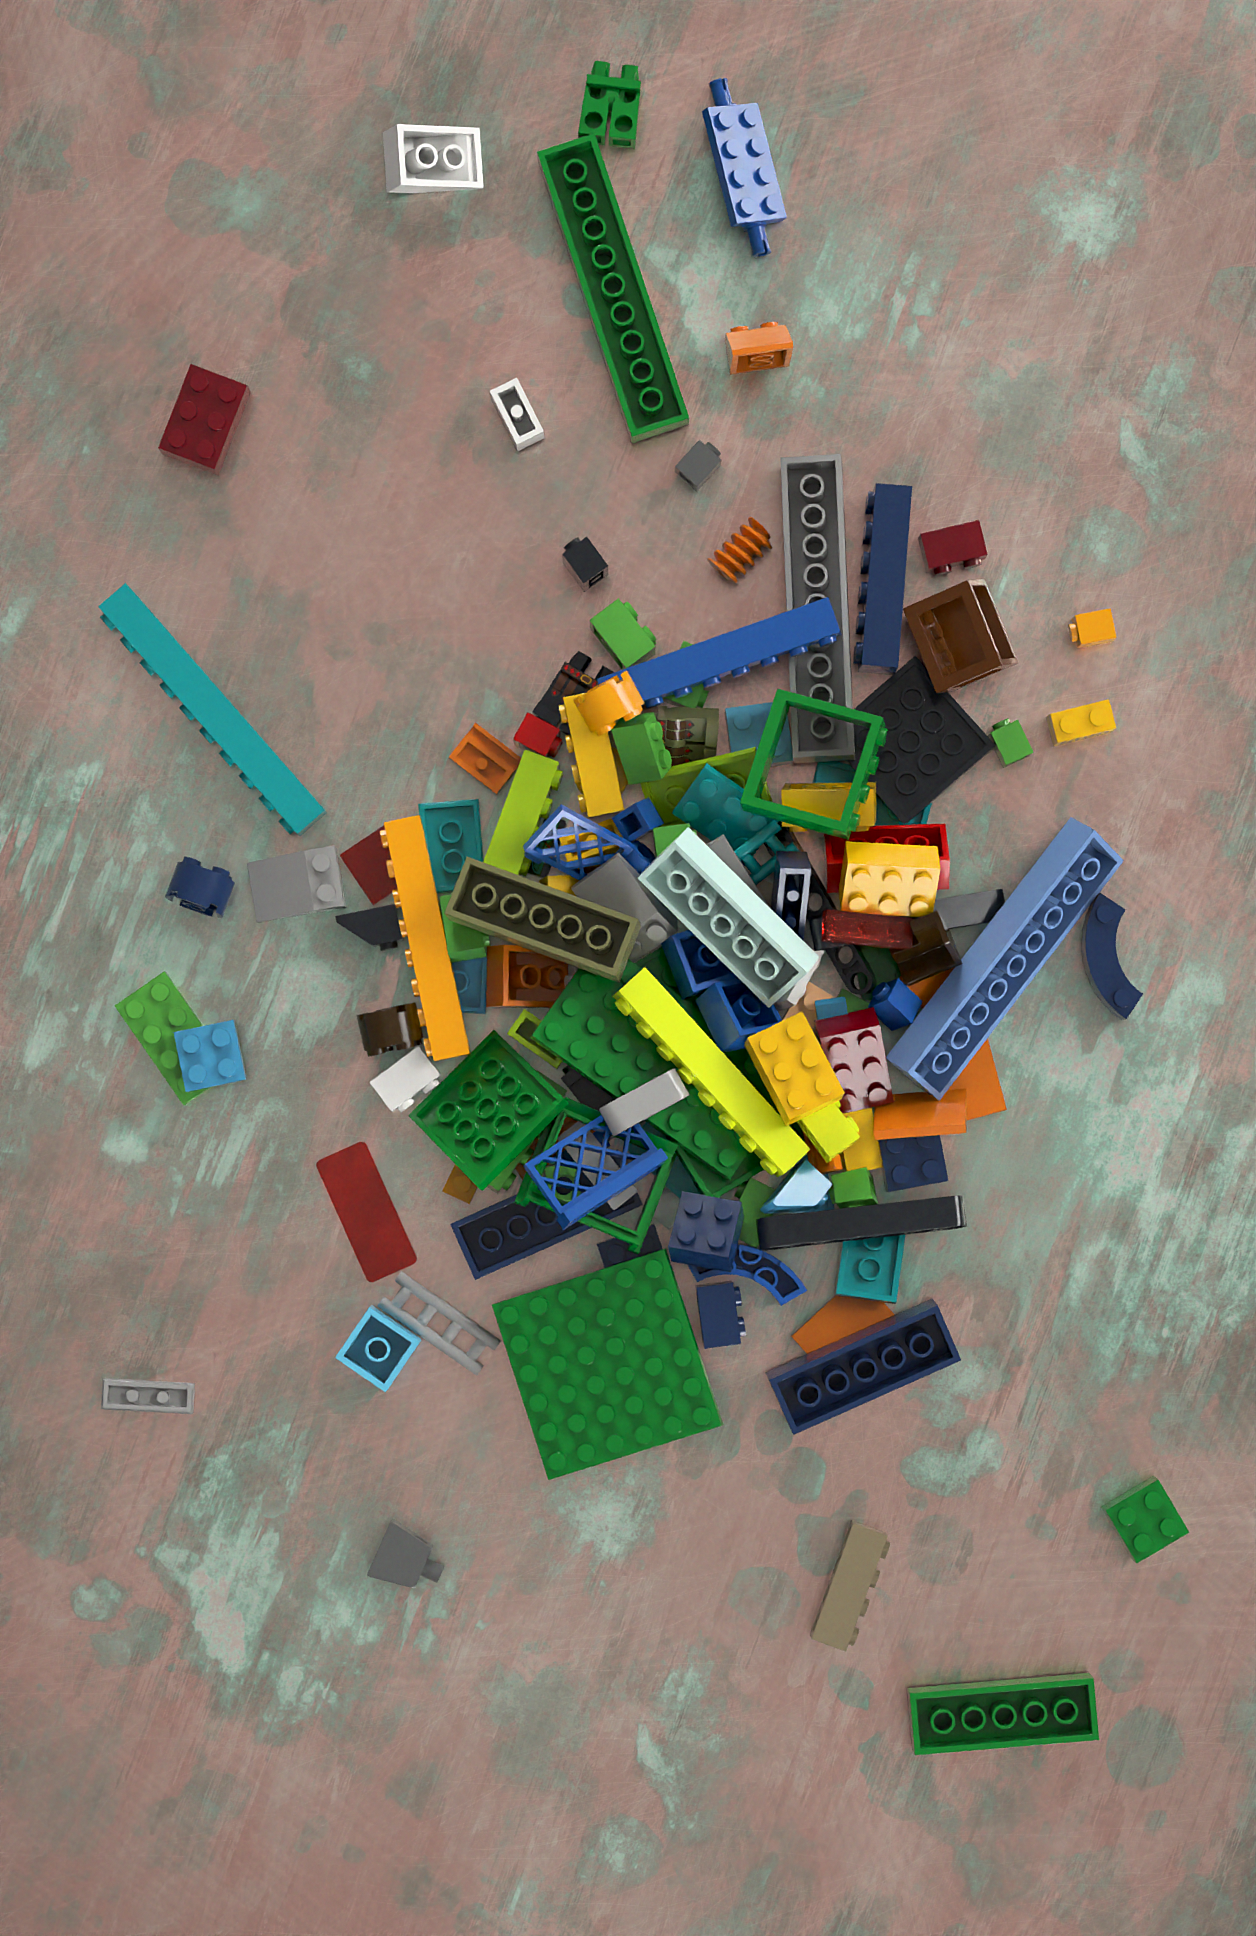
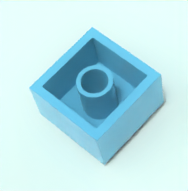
M773 702L725 708L724 713L730 753L753 747L758 749ZM788 715L771 767L789 765L794 761Z
M371 1305L335 1358L386 1392L422 1339Z

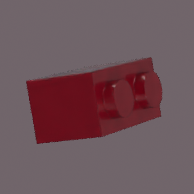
M979 520L920 533L918 537L926 573L934 572L935 576L952 572V567L963 565L964 569L982 565L981 560H984L988 555Z

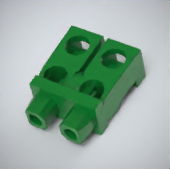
M595 61L591 74H587L578 138L595 133L598 144L605 145L608 114L612 113L609 146L635 149L641 93L638 66L622 65L621 78L609 77L610 63Z

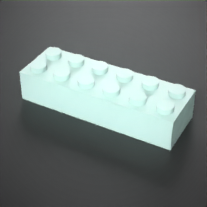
M689 827L661 852L638 877L768 1008L803 978L819 958Z

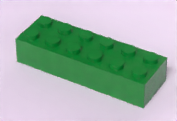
M1090 1673L907 1688L911 1743L914 1755L1099 1740L1094 1678Z

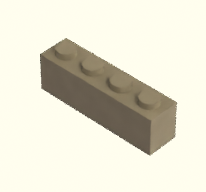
M851 1520L812 1627L811 1639L845 1652L848 1645L854 1646L859 1633V1628H856L855 1625L859 1616H865L870 1601L866 1599L869 1587L875 1588L880 1574L876 1567L880 1558H886L891 1542L886 1541L888 1537L886 1532Z

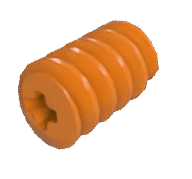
M753 517L748 518L750 527L743 524L739 527L742 536L737 533L731 535L733 544L727 541L722 544L725 553L715 550L713 554L716 561L707 558V561L721 576L734 583L738 582L735 575L736 571L743 575L747 574L743 566L745 563L753 567L755 566L752 558L753 555L760 558L764 557L761 551L762 546L769 550L772 549L769 541L771 538L770 534Z

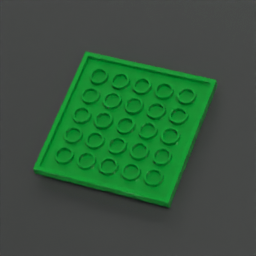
M666 1248L492 1304L548 1480L723 1425Z

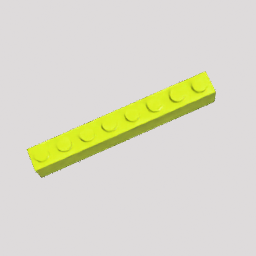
M646 967L613 995L616 999L615 1005L624 1015H630L636 1021L637 1030L645 1038H651L658 1046L656 1049L661 1057L666 1061L671 1060L675 1064L681 1079L687 1084L692 1083L699 1091L698 1096L701 1101L708 1107L713 1106L720 1114L718 1117L721 1123L730 1130L733 1128L741 1137L739 1141L742 1146L751 1153L754 1151L761 1159L760 1165L768 1174H774L776 1177L784 1175L810 1150L789 1125H785L775 1109Z

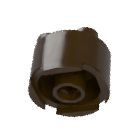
M416 1002L356 1015L364 1051H367L368 1057L394 1050L393 1045H396L398 1051L422 1044L421 1039L424 1036L419 1022Z

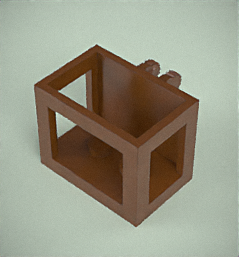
M985 579L966 580L903 608L936 693L956 691L1018 664Z

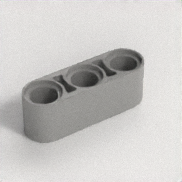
M674 1068L606 1104L599 1111L612 1135L616 1136L689 1096V1093Z

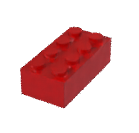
M945 824L870 826L868 831H851L849 840L824 834V865L827 893H839L846 841L937 846L940 862L937 890L949 889L950 856Z

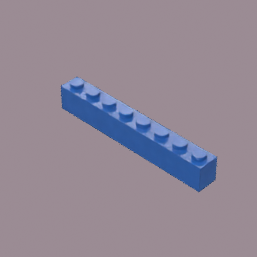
M826 597L598 678L597 681L598 684H601L616 675L621 680V673L627 670L643 698L646 708H652L664 703V697L674 694L675 698H680L693 692L692 687L703 684L704 688H708L721 683L720 678L732 674L733 678L748 674L750 673L749 667L761 663L762 668L778 663V657L790 653L791 657H796L807 653L808 646L819 643L820 647L837 642L836 637L842 634L830 599Z

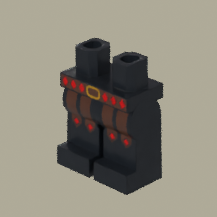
M578 651L569 663L564 662L550 687L532 711L533 715L558 727L561 722L558 705L564 704L563 697L587 693L588 690L599 685L598 678L615 672L602 665L595 679L590 677L585 672L592 659ZM568 722L561 723L560 731L569 735Z

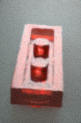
M827 909L823 911L822 942L909 950L912 949L913 931L909 922L913 921V918Z

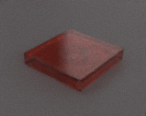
M384 825L340 854V857L373 906L393 893L392 890L397 889L395 877H389L386 860L391 859L389 848H383L380 831L385 830Z

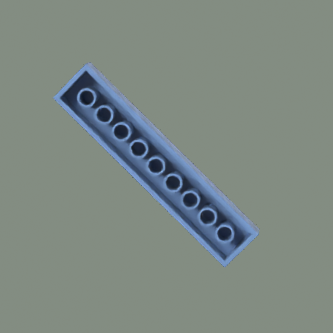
M1070 817L961 959L963 964L953 969L886 1056V1059L917 1087L940 1101L1124 860L1094 829Z

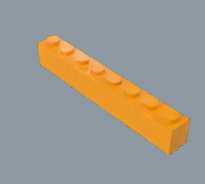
M416 815L384 822L385 830L380 831L383 848H389L391 859L386 860L389 877H395L397 889L392 890L396 908L401 907L404 919L398 921L402 938L408 937L410 949H405L408 967L414 966L416 978L411 979L414 997L420 996L422 1008L417 1009L421 1027H427L429 1038L423 1039L427 1057L433 1056L435 1062L469 1055L471 1052L454 971L447 950L444 924L421 816Z

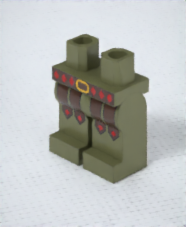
M658 705V713L654 712L657 722L662 726V739L665 749L670 752L671 766L716 756L719 708H667V706Z

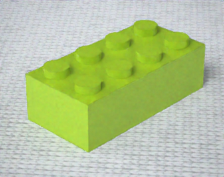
M524 749L483 863L519 876L527 875L532 860L525 857L523 845L540 828L541 818L547 819L553 805L552 799H549L552 789L558 791L563 778V771L559 770L560 764L558 761Z

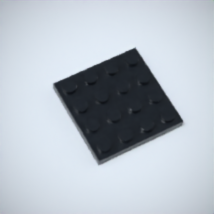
M916 656L854 708L858 711L881 716L884 719L885 728L888 729L884 746L879 745L876 757H879L878 767L875 775L870 774L868 782H876V795L902 825L908 824L996 746L948 692L936 693L927 668ZM854 724L855 760L846 761L855 772L870 729Z

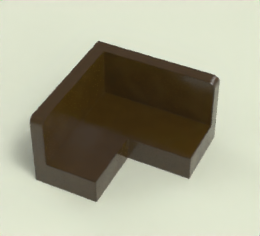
M938 910L910 921L909 923L914 934L888 944L890 953L898 965L906 986L963 964L952 934Z

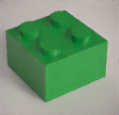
M1154 1476L1101 1506L1129 1556L1135 1563L1141 1562L1190 1533L1160 1481Z

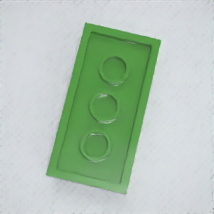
M164 971L116 1004L115 1007L183 1105H186L209 1088L190 1092L185 1091L173 1032L201 1027L203 1024L169 975Z

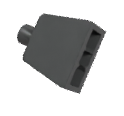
M392 1519L367 1576L415 1588L420 1575L437 1583L444 1566L428 1559L433 1548L431 1543Z

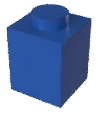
M649 797L634 803L612 817L622 837L630 842L644 837L652 832L653 828L664 824Z
M897 978L887 983L882 982L875 987L872 992L873 998L868 1008L874 1007L877 1018L891 1031L912 1024L923 1001Z

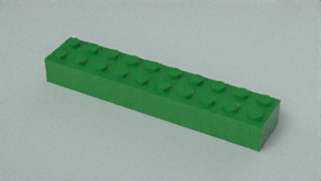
M595 133L538 151V164L631 443L689 425V415Z

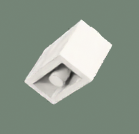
M517 378L490 390L491 399L517 451L545 438L544 431Z
M417 1046L370 1083L392 1112L398 1109L402 1113L415 1103L412 1097L420 1091L427 1094L440 1084L437 1079L442 1075L423 1049Z

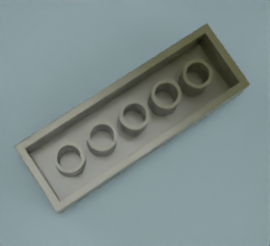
M466 857L444 912L450 921L618 983L621 980L641 929V924L637 918L470 857Z

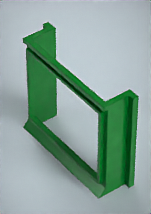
M565 1097L564 1099L569 1104L542 1130L531 1160L555 1145L566 1116L583 1124H588L601 1115L600 1111ZM605 1121L601 1123L599 1126L605 1127ZM647 1131L645 1133L657 1150L661 1148L668 1159L657 1169L635 1229L631 1230L594 1213H589L578 1220L582 1224L629 1243L627 1250L637 1255L640 1252L677 1156L675 1151L678 1147L677 1144ZM614 1136V1137H616V1138H618V1139H621V1140H623V1141H624V1139H625V1137ZM629 1139L630 1144L646 1150L641 1141ZM541 1162L535 1166L541 1177L546 1168V1162ZM526 1171L514 1202L525 1207L531 1201L554 1211L541 1191L537 1190V1185ZM557 1198L561 1206L568 1203Z

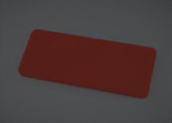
M358 1142L320 1159L316 1167L367 1281L375 1282L415 1264L417 1256L365 1142Z

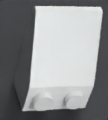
M396 124L383 132L387 192L426 193L483 188L479 128Z

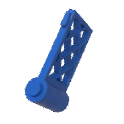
M562 804L523 845L526 858L539 865L543 861L579 881L588 875L584 872L583 867L602 865L618 852L639 874L655 859L653 852L642 842L633 841L631 843ZM562 817L573 821V827L556 830L555 825ZM593 832L597 835L596 840L579 842V834ZM575 835L576 843L558 846L557 838ZM549 839L554 841V847L540 849L536 847L540 841ZM617 845L620 847L616 853L603 855L602 847ZM598 848L599 856L582 859V850ZM577 852L578 860L569 862L560 860L561 854Z

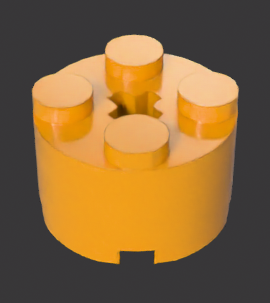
M627 670L621 673V680L616 675L588 690L587 694L583 695L585 700H582L580 696L573 700L591 733L596 731L597 735L600 736L613 729L617 725L615 721L623 717L626 722L643 711L641 705L645 702Z

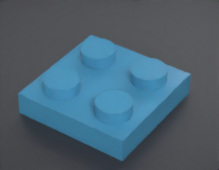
M235 1020L173 1032L186 1092L247 1080Z

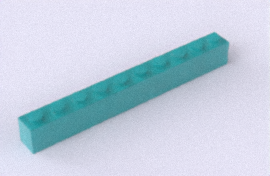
M126 583L98 606L104 613L100 616L101 620L111 631L116 627L123 634V637L120 639L122 644L130 653L137 650L144 658L139 662L151 676L155 672L163 680L159 686L170 698L175 695L183 703L179 709L190 721L196 718L203 726L199 730L200 733L210 744L216 741L223 749L219 752L221 757L230 767L236 763L243 771L239 777L250 789L254 786L257 787L263 794L258 799L270 812L274 808L282 816L278 822L290 835L295 831L301 836L327 813Z

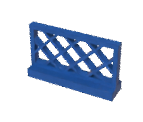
M600 1115L523 1166L559 1217L557 1222L563 1230L661 1167L668 1159L661 1148L657 1150L639 1123L616 1135L625 1137L622 1152L606 1148L608 1135H612L606 1122L605 1127L599 1126L605 1121L602 1115ZM594 1130L604 1133L602 1147L585 1144L587 1132ZM581 1137V1142L575 1141L576 1139ZM629 1139L641 1141L647 1151L640 1156L627 1153ZM564 1147L579 1148L577 1163L561 1160ZM584 1150L600 1153L598 1168L582 1164ZM557 1152L556 1158L550 1157ZM605 1154L621 1158L619 1170L615 1172L603 1169ZM626 1159H628V1160H633V1161H631L630 1163H628L627 1165H625V1164H626ZM541 1162L555 1164L553 1179L541 1177L535 1166ZM559 1166L576 1169L574 1184L557 1180ZM581 1170L597 1174L596 1183L593 1187L578 1185ZM602 1175L608 1176L601 1181ZM556 1186L572 1189L571 1201L564 1206H561L555 1197ZM577 1191L584 1192L581 1195L577 1196Z

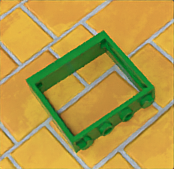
M777 688L740 801L743 811L849 840L851 831L855 832L860 823L861 815L857 814L860 803L865 804L869 795L870 786L867 785L870 774L875 775L878 767L879 757H876L879 745L884 746L888 729L885 728L883 717ZM790 706L870 728L840 821L760 799Z

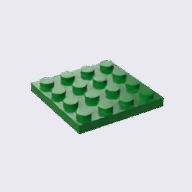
M493 1030L408 1116L483 1191L569 1103Z

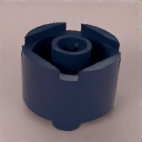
M184 856L182 862H177L165 898L171 902L174 897L181 899L180 906L211 917L213 912L216 911L217 917L222 918L235 882L229 876V871L216 866L209 870L202 867L200 861Z

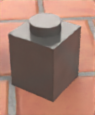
M699 440L675 466V473L697 492L721 466L722 460L719 458L721 453L711 443L707 442L704 444Z

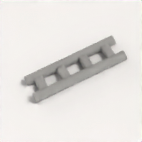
M401 1271L395 1280L396 1283L402 1286L392 1302L383 1297L377 1307L477 1376L483 1365L476 1360L486 1346L495 1350L501 1340ZM411 1294L426 1303L417 1319L401 1309ZM436 1311L452 1321L442 1336L427 1327ZM461 1329L477 1338L467 1353L452 1344Z

